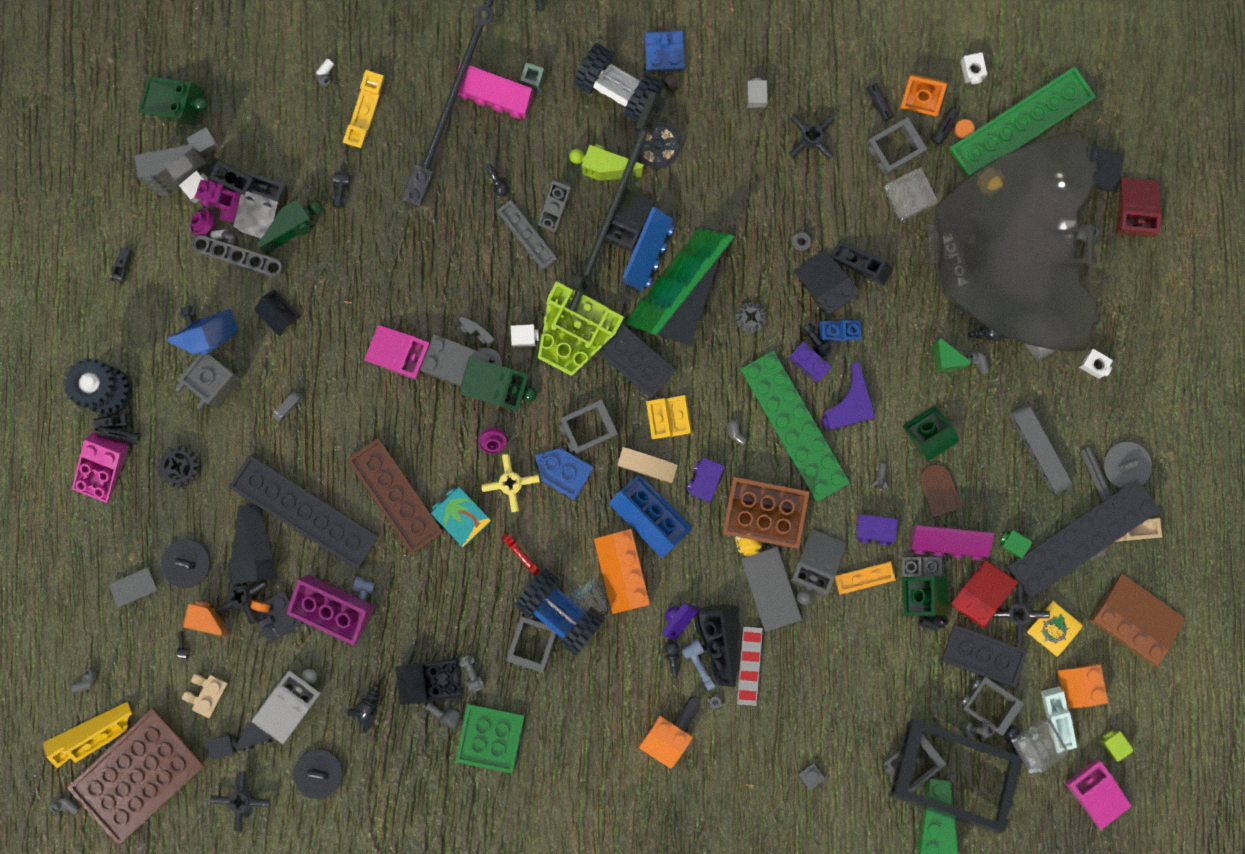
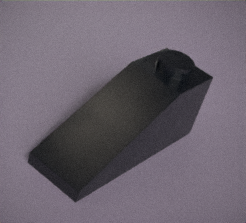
M839 241L831 254V257L837 262L882 286L885 285L893 271L886 260L842 241Z

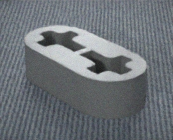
M297 390L293 391L275 410L272 418L281 423L302 401L303 396Z

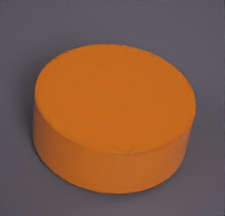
M967 119L960 120L954 129L956 136L964 139L973 133V123Z
M252 600L250 607L257 611L269 612L271 604Z

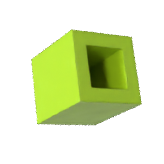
M1117 730L1106 732L1103 735L1104 738L1100 741L1113 761L1119 762L1134 751L1123 734Z

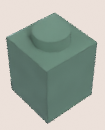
M526 63L520 79L521 84L539 92L545 76L544 68Z

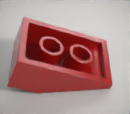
M985 560L956 597L952 607L985 630L1018 582Z

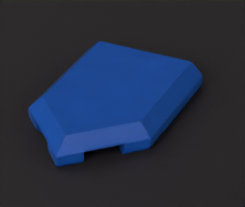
M562 448L535 454L541 481L575 500L594 467Z

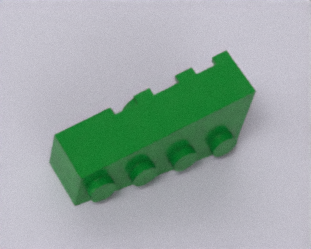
M930 777L926 781L924 797L953 806L950 781ZM923 809L917 854H958L954 819Z

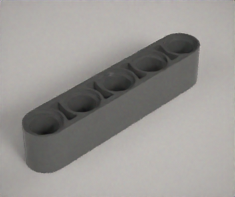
M196 236L192 241L193 249L202 256L275 279L282 277L285 272L284 266L277 259L206 236ZM205 241L207 243L206 247L199 250V244ZM224 247V253L220 256L217 255V249ZM237 253L243 254L240 261L234 260ZM255 259L261 260L258 267H253L252 265ZM275 264L279 265L278 271L271 273L270 268Z
M1026 403L1009 413L1052 494L1056 495L1072 486L1071 480L1031 407Z

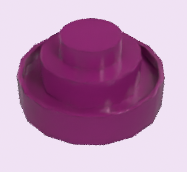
M206 208L200 209L191 218L190 230L197 236H203L214 228V214Z
M487 428L479 434V447L482 451L489 454L499 453L506 447V434L499 428Z

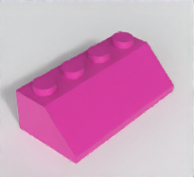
M470 65L467 68L457 94L462 99L467 100L470 98L475 100V103L485 106L487 104L492 106V109L497 112L503 113V111H506L516 119H521V117L526 119L534 99L532 88Z

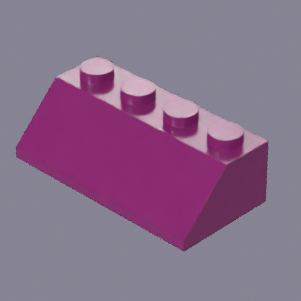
M916 525L910 529L909 550H914V554L925 555L926 551L933 552V556L944 557L946 553L952 554V558L964 559V555L971 556V560L983 561V557H989L994 533Z
M307 574L298 579L286 614L355 646L371 620L375 605Z

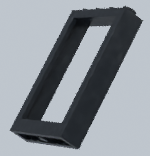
M913 719L907 721L888 797L995 834L1003 833L1008 826L1007 816L1013 804L1011 800L1012 794L1017 787L1016 777L1021 769V756ZM923 731L1008 761L995 821L908 791Z

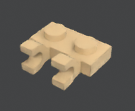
M196 673L193 675L191 682L203 687L199 697L187 691L182 699L194 704L193 711L210 718L228 683L213 675L206 679Z

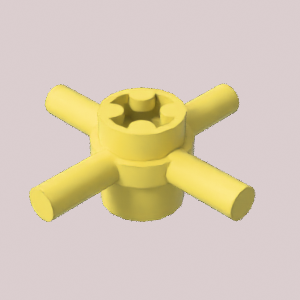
M506 454L502 455L505 473L498 482L481 484L482 492L501 489L505 494L509 495L511 512H518L519 507L516 493L520 491L522 485L540 482L539 475L520 478L517 473L512 472L510 455ZM511 478L516 481L512 489L505 485L507 479Z

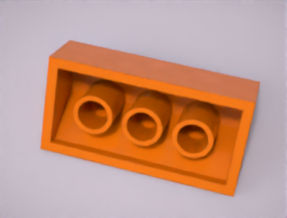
M632 530L594 539L612 614L650 605Z

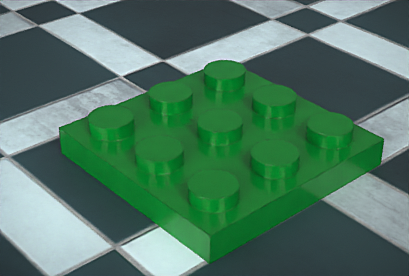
M467 704L455 762L513 773L525 715Z

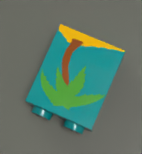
M454 487L446 494L448 498L445 501H439L432 507L434 511L431 514L464 548L492 521L460 487L457 489Z

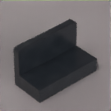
M275 289L262 296L254 309L278 336L283 335L288 326L298 321L301 317Z

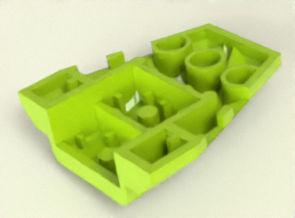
M556 281L547 298V309L544 316V328L541 335L538 359L573 376L616 334L624 316L582 294L576 312L570 310L569 306L575 290Z

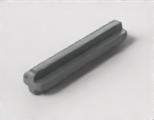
M1086 447L1081 450V454L1102 501H1105L1112 496V493L1091 447Z

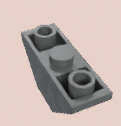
M553 179L538 223L539 226L556 232L567 208L572 193V186Z

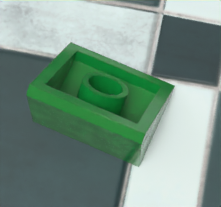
M941 338L932 346L936 373L962 370L971 363L970 360Z

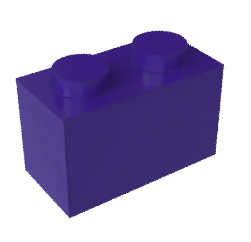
M804 342L789 357V360L815 383H818L832 368Z
M702 458L701 462L697 461L694 472L697 474L694 480L690 479L687 490H690L689 495L710 503L724 466Z
M859 514L857 515L855 538H859V542L871 543V540L879 541L878 545L890 546V543L896 541L898 519Z

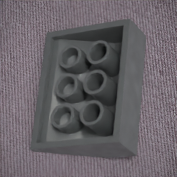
M192 144L134 156L138 178L155 194H159V196H167L170 192L176 191L180 188L179 185L194 172L200 173L209 166V162Z

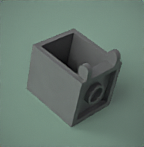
M200 353L178 379L181 383L175 390L179 393L186 386L202 400L196 406L199 410L206 403L218 409L242 379L209 353L201 355Z

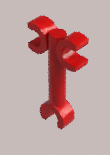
M505 533L501 537L502 540L518 556L530 572L536 576L540 572L538 567L510 535Z

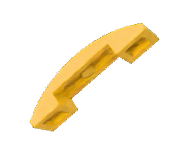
M365 70L360 86L359 98L350 125L348 124L343 143L362 148L377 108L384 80L383 75Z

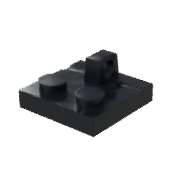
M285 590L264 601L271 604L269 612L252 609L257 619V624L268 643H272L304 624L302 621L286 614L290 599Z

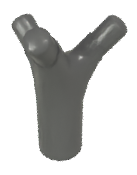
M879 464L878 476L870 485L872 488L879 484L880 491H883V485L885 488L889 487L886 481L887 464Z

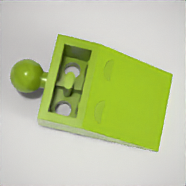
M597 144L594 146L589 145L586 155H584L581 149H573L569 155L571 162L574 164L583 162V175L599 181L621 179L629 160L608 152L603 146ZM636 162L630 178L641 177L644 164Z

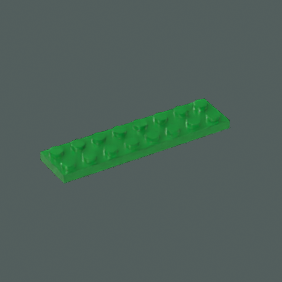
M1074 66L951 146L949 150L969 180H971L985 169L993 166L1094 100L1096 96Z
M774 350L741 368V373L814 500L818 502L850 483Z

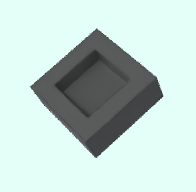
M814 763L798 773L809 790L825 780Z

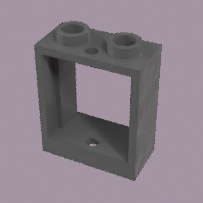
M908 117L870 138L866 147L870 156L875 157L878 170L881 173L884 172L885 176L925 154L927 151L925 144ZM901 129L914 152L889 165L876 142Z
M602 399L560 418L561 423L558 424L562 434H567L569 441L566 443L570 451H575L576 455L618 436ZM597 408L608 434L578 447L567 422Z
M521 616L506 661L544 673L556 633L546 624L536 621L537 617ZM524 623L552 631L541 663L514 655Z
M981 676L972 684L973 690L971 693L966 694L962 699L961 704L963 705L961 709L981 723L988 722V724H992L995 732L1003 736L1024 703L988 678ZM985 684L1011 702L996 726L969 708Z
M923 734L920 746L934 764L910 783L908 790L910 792H913L947 765ZM900 748L883 760L886 764L884 769L890 776L894 775L895 767L892 762L898 758Z

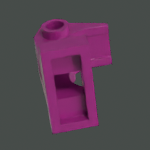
M208 178L207 181L200 180L195 194V198L200 200L199 204L221 209L218 219L233 222L241 194L230 188L228 190L222 188V184L211 178Z

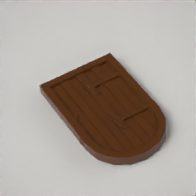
M930 465L925 468L921 473L920 483L932 517L934 518L961 508V502L948 470L940 465Z

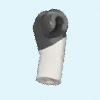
M329 59L325 60L316 73L318 83L322 87H326L331 83L328 72L334 64Z
M229 230L211 231L212 239H226V243L236 244V234Z

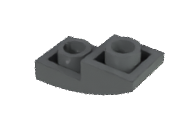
M459 318L461 323L459 327L465 335L469 333L473 336L478 332L477 337L483 345L487 343L490 347L495 343L494 338L480 325L469 319Z
M902 557V577L944 576L943 557Z

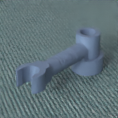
M357 576L352 591L360 593L358 598L365 601L367 594H372L375 583Z
M697 638L681 650L686 659L691 658L709 691L715 685L698 656L705 651Z

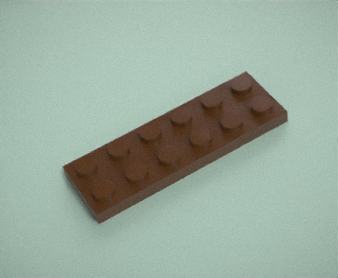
M379 438L347 459L411 555L444 533Z

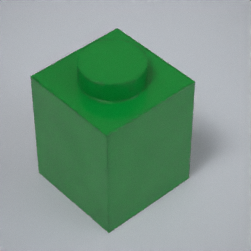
M1009 530L1008 532L1005 531L1000 538L1002 543L999 547L1016 558L1023 559L1033 542L1016 531Z

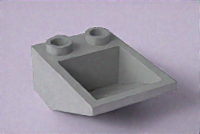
M313 669L304 670L301 676L302 679L288 671L251 722L281 744H284L321 694L308 685L313 684L317 679V673ZM285 686H291L292 691H289ZM301 697H306L308 702L305 703L304 700H301Z

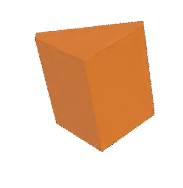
M910 74L906 81L901 108L938 116L947 82Z

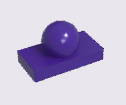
M685 602L680 608L678 606L669 607L665 612V619L668 624L661 633L665 637L676 640L696 615L698 609L694 605Z

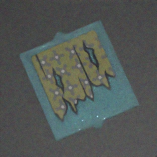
M594 579L583 586L579 585L578 589L567 595L585 613L591 606L600 614L611 609Z

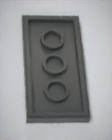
M778 547L741 558L764 631L768 632L801 621L802 619Z

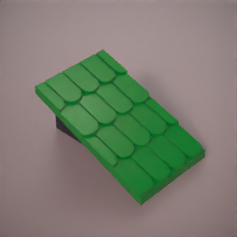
M703 228L697 229L682 252L679 251L663 276L656 280L646 297L639 301L625 324L655 335L692 345L721 253L735 236Z

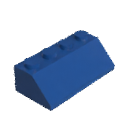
M653 206L623 275L624 284L643 292L645 287L649 288L653 277H650L653 270H657L660 263L658 256L660 252L664 253L668 244L665 242L667 235H672L675 225H672L673 219Z
M228 309L196 320L168 337L167 340L169 343L191 354L200 352L203 355L234 337L233 333L239 329L231 310Z
M640 474L623 487L608 503L661 558L693 529Z

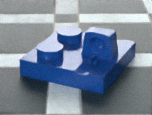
M683 31L645 33L647 72L684 70Z

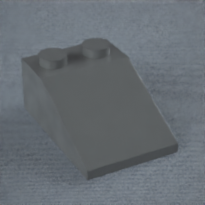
M433 334L420 371L461 387L469 357L490 362L491 357Z

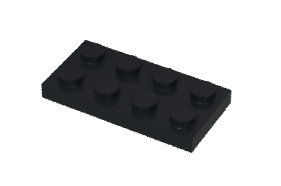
M622 323L616 334L596 352L650 399L653 398L676 371Z
M953 625L941 661L1016 688L1028 651Z

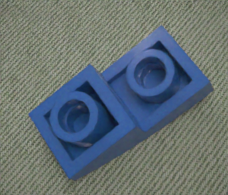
M821 321L820 340H861V321Z

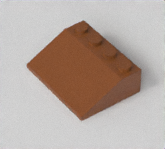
M733 477L722 534L799 549L810 492Z
M1123 573L1119 575L1089 618L1090 622L1151 666H1158L1163 660L1185 620L1183 616Z

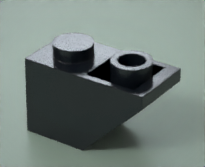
M248 721L236 745V749H243V752L254 749V744L261 742L262 746L273 742V737L251 721Z

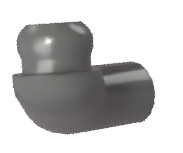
M978 351L968 353V360L979 366L981 375L990 373L987 357Z
M732 418L727 424L728 435L743 446L748 438L740 433L739 419Z
M86 669L83 672L82 681L71 684L72 692L90 689L96 679L95 671Z
M67 797L55 799L50 804V810L53 813L68 810L75 816L81 809Z

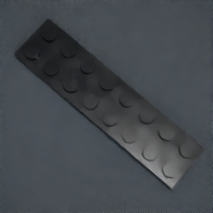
M251 455L247 457L228 486L357 570L379 538L371 531Z
M1136 479L1027 553L1023 559H1019L1008 566V568L1020 585H1024V590L1031 599L1161 510L1139 480Z

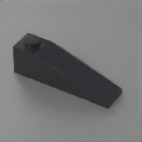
M256 504L238 506L235 524V537L232 542V555L229 561L231 584L235 585L275 578L273 556L260 508Z
M716 605L697 608L698 612L694 616L695 627L705 643L703 645L704 650L708 651L711 658L710 666L719 686L734 687L736 686L740 629L738 608L736 605Z

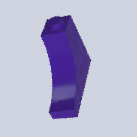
M859 362L849 366L851 382L844 399L840 404L823 413L822 422L824 427L828 428V431L875 418Z

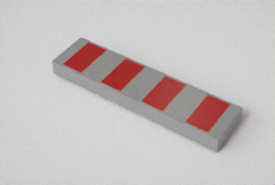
M743 627L737 704L757 705L763 628Z

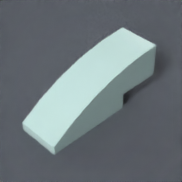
M1060 686L1041 691L1046 716L1058 753L1077 748L1064 691Z

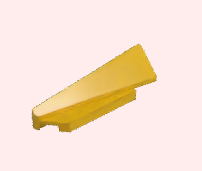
M128 702L123 703L45 741L43 746L46 757L56 768L60 767L70 758L76 763L127 731V721L129 716L132 715Z

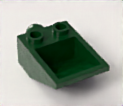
M148 76L138 112L181 124L196 125L199 112H205L208 108V102L203 98L205 89L189 81Z
M296 199L281 208L257 244L258 247L265 254H268L300 234L305 235L311 232L315 224L309 215L321 213L323 208L321 202L312 200L305 209L301 202Z
M469 357L459 394L518 411L522 398L526 402H533L537 397L534 388H525L529 374Z

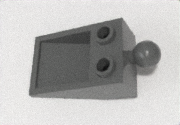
M811 528L790 579L791 583L804 588L797 595L799 603L803 605L810 604L813 599L812 591L825 597L829 594L847 543ZM800 573L805 574V580L799 579ZM817 581H822L823 587H818Z

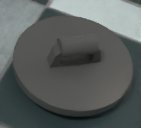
M1121 442L1108 450L1104 457L1103 469L1109 482L1117 488L1123 489L1136 479L1143 485L1150 477L1152 462L1148 452L1141 445L1134 442Z

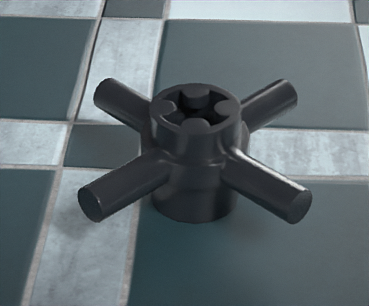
M794 114L790 120L801 130V142L789 152V155L794 159L806 147L811 149L817 147L828 160L832 158L834 154L822 141L823 131L835 119L829 115L819 126L814 124L806 126ZM815 133L817 136L814 141H810V138L806 136L807 134L813 135Z
M229 571V572L227 573V576H228V578H229V580H230V583H231L230 571ZM264 579L251 588L241 586L240 584L232 585L233 589L229 593V601L216 608L217 614L221 615L229 609L236 607L244 610L250 624L256 623L257 619L250 605L252 600H256V593L268 586L267 581Z
M1016 585V603L1009 610H998L994 617L1009 618L1016 625V643H1024V625L1029 623L1031 618L1050 619V611L1031 610L1024 603V585ZM1019 608L1025 612L1023 620H1019V617L1015 616V612H1018Z
M239 771L238 788L229 797L211 795L210 803L228 804L230 809L235 812L234 831L238 832L242 831L243 813L249 810L251 806L270 807V799L252 798L251 794L245 790L247 774L245 771ZM237 795L241 796V800L245 801V804L237 806Z

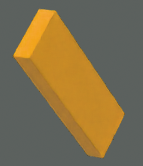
M891 561L835 576L839 595L896 580Z

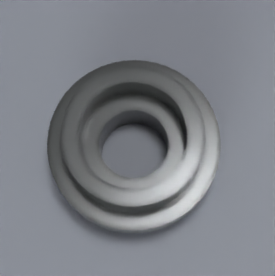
M798 232L792 239V245L798 251H805L811 245V238L805 232ZM803 239L805 241V244L800 245L798 243V240Z

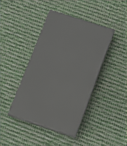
M148 567L108 584L118 608L158 591Z

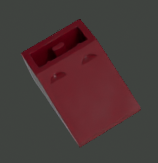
M1121 177L1116 233L1155 237L1160 233L1161 227L1159 181Z

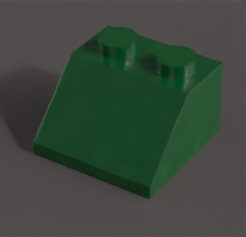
M935 406L902 426L918 452L927 462L960 441L954 426Z
M948 576L902 577L904 616L949 615Z

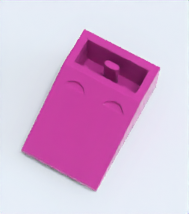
M378 325L364 361L418 381L421 374L420 367L430 343Z
M96 432L91 433L84 439L72 490L108 503L125 463L129 445L97 437Z
M1094 759L1064 782L1100 830L1131 807L1114 778L1099 760Z

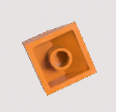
M195 601V604H188L183 627L220 636L229 635V629L221 616L217 614L216 608L210 607L211 603Z
M1101 664L1057 670L1060 687L1065 694L1067 709L1108 703Z
M659 715L639 748L672 769L693 737Z

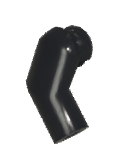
M938 615L931 619L921 616L918 623L921 626L936 631L946 626L949 619L945 615Z

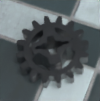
M175 446L174 451L171 448H167L168 454L162 452L163 460L158 459L161 466H158L157 469L162 471L158 476L165 477L163 482L166 484L170 482L171 487H174L176 483L179 488H182L183 483L189 486L188 480L195 481L196 479L193 475L199 474L196 467H200V464L195 463L198 457H192L194 452L192 450L187 452V447L184 446L181 450L179 446ZM177 454H183L187 458L181 460ZM177 463L182 464L180 471L175 469ZM177 474L180 479H173L170 475Z

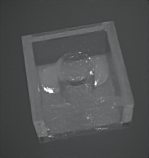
M921 167L886 184L884 188L900 222L935 206L938 202Z
M1050 718L1033 723L1011 740L1030 775L1047 771L1069 753Z

